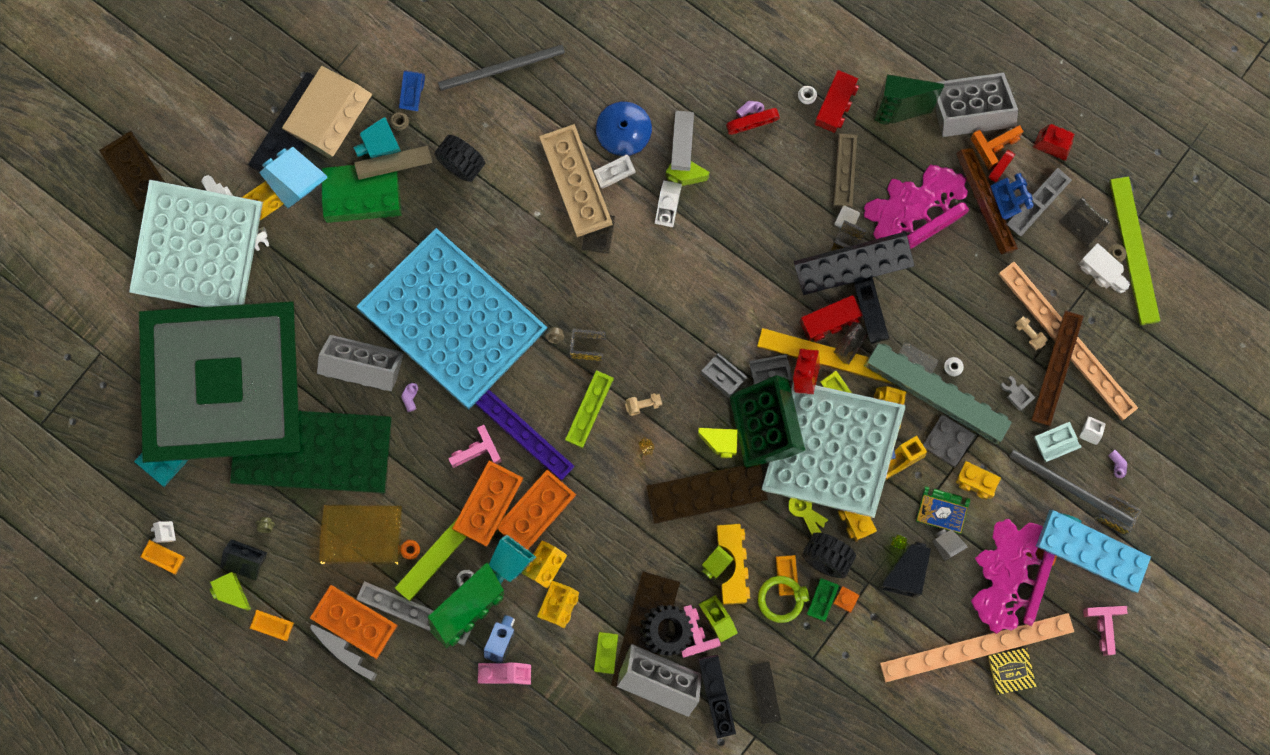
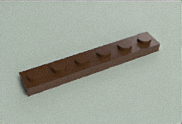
M969 148L958 151L956 155L959 163L964 170L966 179L972 188L974 197L977 199L1001 255L1016 251L1018 247L1006 221L1002 218L992 189L974 149Z
M1064 311L1031 420L1033 422L1051 426L1083 321V315Z

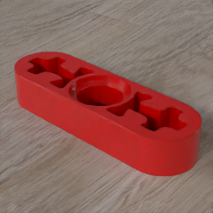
M772 108L732 120L726 124L730 135L773 123L779 120L780 116L777 108Z

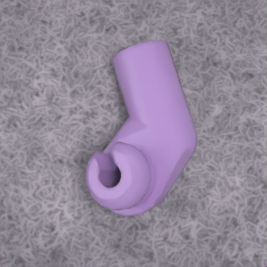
M748 101L736 111V114L739 118L744 117L748 113L755 114L764 111V105L760 102Z
M415 383L408 384L401 396L407 412L417 409L413 401L418 391V386Z
M1114 450L1108 457L1115 463V477L1123 478L1127 473V462Z

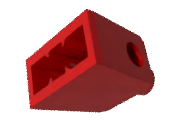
M1048 124L1039 131L1033 148L1066 161L1072 148L1075 134L1064 128Z

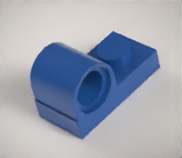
M407 70L403 72L400 109L419 111L421 91L425 82L424 73Z

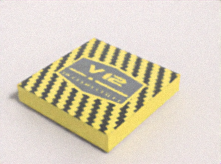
M1027 648L988 656L997 695L1036 687Z

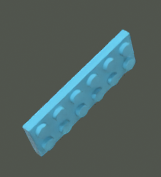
M1049 510L1036 547L1134 593H1138L1151 558L1149 555L1054 510Z

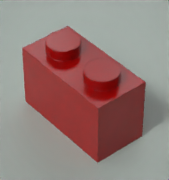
M800 349L793 375L795 393L814 394L820 370L819 350Z

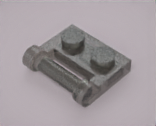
M1082 197L1059 222L1087 247L1110 224V221L1107 218L1104 219ZM1082 208L1100 226L1096 228L1078 212V209Z

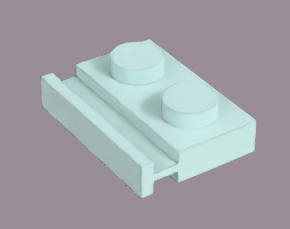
M1070 422L1033 437L1045 463L1081 448Z

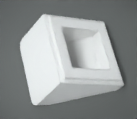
M843 205L834 225L841 229L844 221L855 225L860 212Z
M1088 416L1080 433V438L1097 445L1103 436L1106 424Z

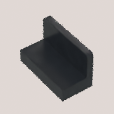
M231 539L223 550L220 567L256 581L260 567L266 559L267 552Z

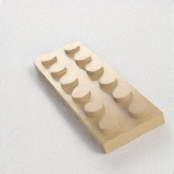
M575 124L539 136L576 236L579 237L613 225Z

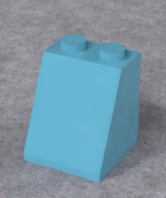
M294 147L288 151L285 148L276 154L278 158L274 161L270 158L262 165L264 168L259 172L287 208H290L328 178Z

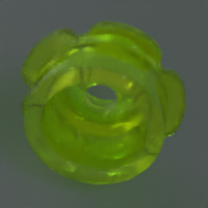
M899 534L896 537H891V545L905 550L907 545L909 546L906 537Z

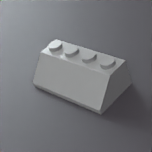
M330 335L319 354L317 374L341 379L346 382L358 383L363 386L392 391L397 381L404 352Z
M631 644L619 672L617 687L689 717L699 703L702 674Z

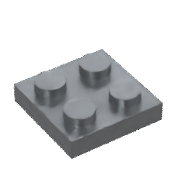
M942 414L923 446L929 453L955 468L975 434Z

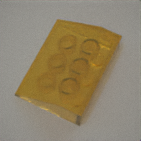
M324 505L319 562L322 564H400L402 506Z

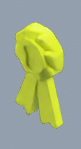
M790 498L788 504L789 511L795 517L804 518L811 535L817 532L821 533L816 523L821 528H824L828 519L813 511L812 503Z

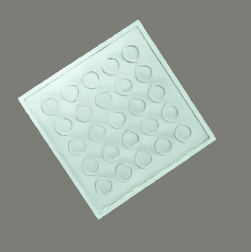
M149 180L129 292L201 307L244 305L263 202Z
M793 382L791 391L805 451L789 458L770 462L762 490L875 518L905 411V405L817 385L814 394L795 393Z

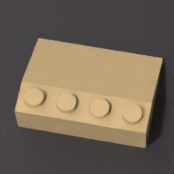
M321 66L282 129L328 159H331L372 94L358 84Z

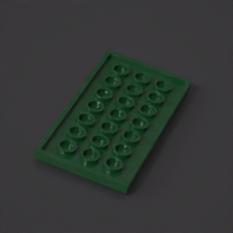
M299 411L300 452L233 457L230 483L236 485L386 494L392 417Z

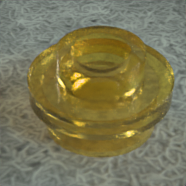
M643 437L642 441L638 442L639 447L645 456L648 454L652 455L655 449L651 439L647 440L646 437Z

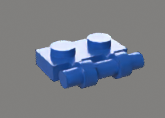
M1021 173L1014 175L1016 181L1012 183L1008 178H1005L991 185L1004 220L1022 212L1021 204H1025L1027 209L1034 206L1032 203L1033 197L1026 187V179L1022 177ZM1017 189H1019L1021 195L1018 197H1016L1014 192Z

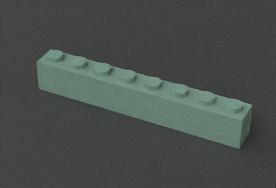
M878 343L874 347L864 365L866 368L994 444L1002 441L1012 423L1007 420L1008 417L1006 415L992 411L991 407L986 403L980 404L974 400V396L969 393L960 392L954 384L943 382L939 375L928 373L922 365L911 363L905 355L901 353L896 354L891 351L892 348L890 346Z

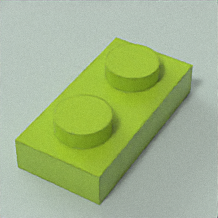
M599 632L594 672L614 674L618 634Z

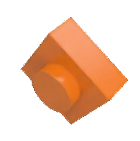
M842 586L833 604L851 613L860 595Z

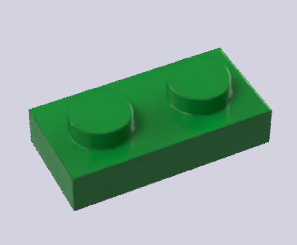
M820 578L806 615L825 622L839 585Z

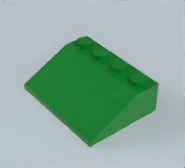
M355 165L322 168V172L328 177L322 182V207L326 223L402 216L398 171L359 180Z
M488 563L482 566L428 616L430 632L446 649L450 645L454 646L457 644L464 632L468 633L475 626L474 623L479 618L481 620L485 618L489 613V609L493 605H499L504 599V589Z

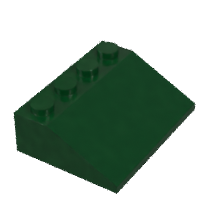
M887 74L877 99L874 121L888 125L889 123L893 124L932 113L944 88V84Z
M775 375L731 395L730 401L745 467L789 458L805 451L789 379Z

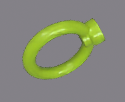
M775 576L763 583L758 592V605L761 612L766 618L777 623H786L795 619L801 613L804 602L809 601L807 587H800L796 581L786 576ZM786 584L794 590L796 605L790 613L777 615L768 609L765 597L767 591L773 585Z

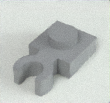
M1010 376L1008 381H1010L1011 386L1008 387L1002 383L1000 387L1002 390L1010 392L1007 398L1021 411L1035 397L1023 384L1017 387L1015 379Z

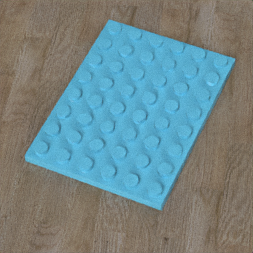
M437 228L357 305V309L468 410L547 330V326Z

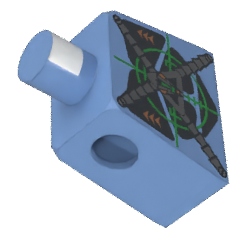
M504 615L501 624L495 623L484 648V658L496 663L504 662L514 637V629L512 628L515 621L514 618Z

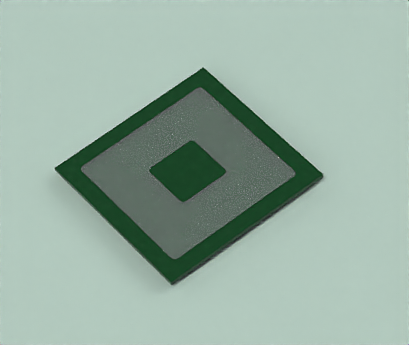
M294 301L139 311L143 463L300 452Z

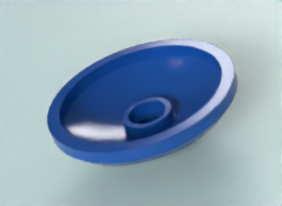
M617 102L609 105L601 112L596 123V135L599 143L605 150L617 156H631L640 152L648 144L652 133L651 120L646 111L631 102ZM625 122L627 126L622 127L620 124Z

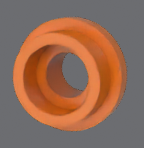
M407 540L401 545L400 551L404 558L411 560L419 555L420 546L414 540ZM412 546L414 548L413 553H408L407 548Z

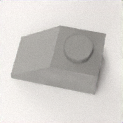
M945 529L935 535L936 539L932 541L944 561L967 548V545L952 529L948 532Z

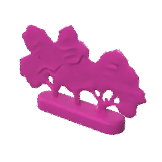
M936 165L928 166L923 174V185L921 187H916L913 182L906 181L901 183L900 180L891 179L887 188L890 195L889 200L877 198L866 203L864 217L873 222H878L873 233L876 239L903 231L909 232L910 234L907 238L910 249L967 214L969 208L965 203H959L951 209L949 208L952 199L961 200L967 197L968 191L964 186L967 179L963 174H956L953 169L941 168ZM942 193L947 195V200H944L945 204L941 201ZM933 206L941 207L944 213L931 220L927 215V210ZM925 219L927 224L914 231L912 222ZM900 223H904L906 227H901Z
M1005 519L1002 522L999 521L994 525L992 536L997 549L994 551L984 550L975 558L979 566L983 567L984 577L992 580L993 584L992 587L979 591L972 598L971 602L975 610L978 611L981 621L989 624L990 630L994 631L995 634L999 633L1002 629L1012 631L1017 628L1018 618L1015 612L1022 606L1026 609L1023 623L1032 626L1035 621L1055 555L1044 551L1041 560L1035 554L1038 549L1036 544L1043 528L1041 525L1029 522L1018 531L1016 525L1010 519ZM1027 552L1031 553V554H1032V558L1026 556V553H1027ZM1028 565H1039L1035 580L1028 578ZM1023 582L1033 585L1028 600L1021 599L1017 592L1018 586ZM1012 594H1015L1017 598H1013ZM1010 601H1016L1018 603H1014V607L1012 608H1006L1005 606L1006 603ZM1013 611L1012 615H1008L1007 612Z

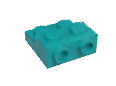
M141 453L134 462L165 487L188 460L143 463V455Z

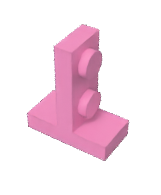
M484 425L477 428L482 437V443L479 441L469 445V449L463 452L458 450L451 454V458H448L453 468L486 452H489L495 464L502 462Z
M691 605L683 607V610L686 612L685 616L691 618L689 624H693L690 632H694L692 638L695 645L680 651L682 658L721 646L719 638L703 642L702 639L705 638L703 628L698 627L696 620H699L696 608L692 609Z
M1127 606L1083 609L1084 617L1099 616L1100 618L1097 621L1098 631L1101 632L1102 639L1099 640L1100 651H1103V656L1115 655L1112 616L1128 614Z
M478 663V683L531 685V665L522 663Z

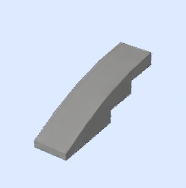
M675 111L671 170L690 171L694 112Z
M1057 168L1032 195L1034 206L1027 209L1024 204L1021 207L1022 212L1014 215L1007 225L1018 235L1022 236L1072 179Z
M311 625L310 628L314 634L339 660L371 681L375 680L376 673L360 666L364 658L346 650L349 642L315 625Z

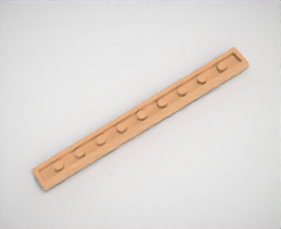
M1012 262L998 275L1051 338L1056 341L1062 317L1019 266ZM1077 337L1071 361L1121 421H1123L1137 410L1138 407L1079 337Z
M1069 613L1034 622L1032 626L1025 624L1018 626L1012 631L1003 630L997 634L992 633L880 663L884 681L889 682L1073 633L1074 629Z

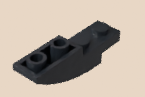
M873 277L854 282L870 343L874 344L888 340L889 335Z
M717 654L700 658L699 664L716 737L722 738L734 735L736 730L719 656Z

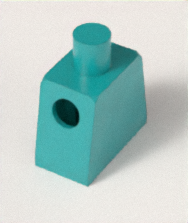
M385 117L362 131L360 136L363 143L353 147L358 157L369 153L370 158H376L401 152Z
M506 535L500 539L489 565L495 571L494 574L500 584H502L504 579L509 582L516 579L535 560L536 556Z

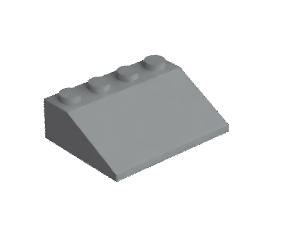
M1004 73L936 82L944 84V88L935 105L938 124L943 137L974 133L978 130L982 132L1016 127L1018 108Z

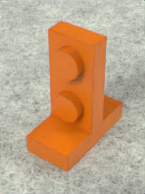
M1019 125L987 142L982 132L978 130L972 134L970 139L988 170L996 167L999 162L994 153L1004 149V145L1008 143L1012 145L1018 142L1024 131Z

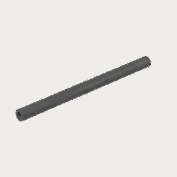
M558 45L438 82L440 90L443 91L564 54L565 51L563 45Z
M1012 451L1009 457L1012 460L1130 527L1133 523V517L1020 452Z

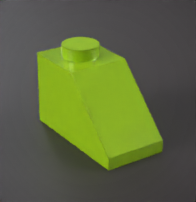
M691 161L690 171L671 170L670 164L666 170L665 177H667L669 182L685 186L707 181L710 172Z
M718 546L702 564L701 567L704 568L702 572L709 579L713 577L716 580L732 563L733 558Z
M228 573L210 582L212 586L210 592L214 599L217 598L219 601L247 611L251 609L235 573Z
M716 595L699 604L720 642L738 633L730 615Z

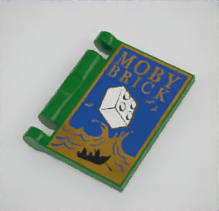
M925 486L916 522L948 531L952 529L955 533L961 534L970 499L966 498L965 504L961 505L962 496L938 489H933L932 496L927 495L929 487Z

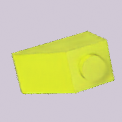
M698 429L699 437L716 455H721V458H732V455L736 456L737 430Z

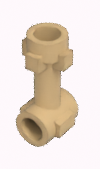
M1023 316L1015 323L1016 328L1019 331L1023 329L1031 338L1029 344L1033 349H1041L1046 345L1048 339L1042 332L1037 334L1029 326L1030 320Z
M654 393L651 394V398L637 401L636 397L626 399L625 406L629 415L634 416L640 413L641 408L653 406L654 409L659 408L662 405L660 394L656 395Z

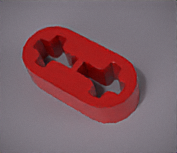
M1008 149L988 178L996 183L1016 154Z

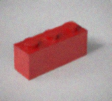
M840 70L837 71L816 118V126L833 133L836 132L837 128H842L845 118L842 116L844 112H849L852 102L849 100L852 95L856 96L859 85L856 84L859 78Z
M852 295L801 317L799 322L808 341L814 340L818 342L824 339V335L828 333L834 335L842 331V327L847 325L852 327L859 324V320H861L863 315Z

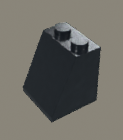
M915 542V544L908 546L879 584L878 589L914 598L921 596L931 548H927V544Z

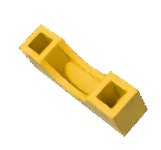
M918 436L901 444L895 450L896 459H891L885 480L925 458L927 450Z
M740 524L717 525V544L730 553L735 563L733 576L721 585L722 605L746 604L747 599H750V589L745 584V579H748V568H744V560H747L746 548H742V540H745V530L741 529Z

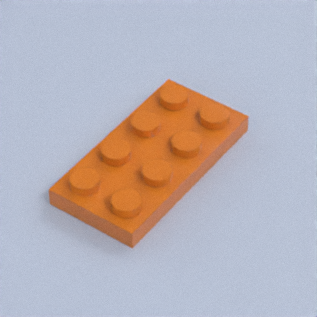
M489 460L452 530L488 547L524 478Z
M547 469L502 519L497 530L504 536H510L525 549L529 550L576 497V494Z
M333 585L329 586L310 617L316 623L375 659H378L398 626Z

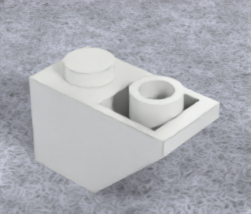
M663 181L655 224L669 227L674 226L682 184Z

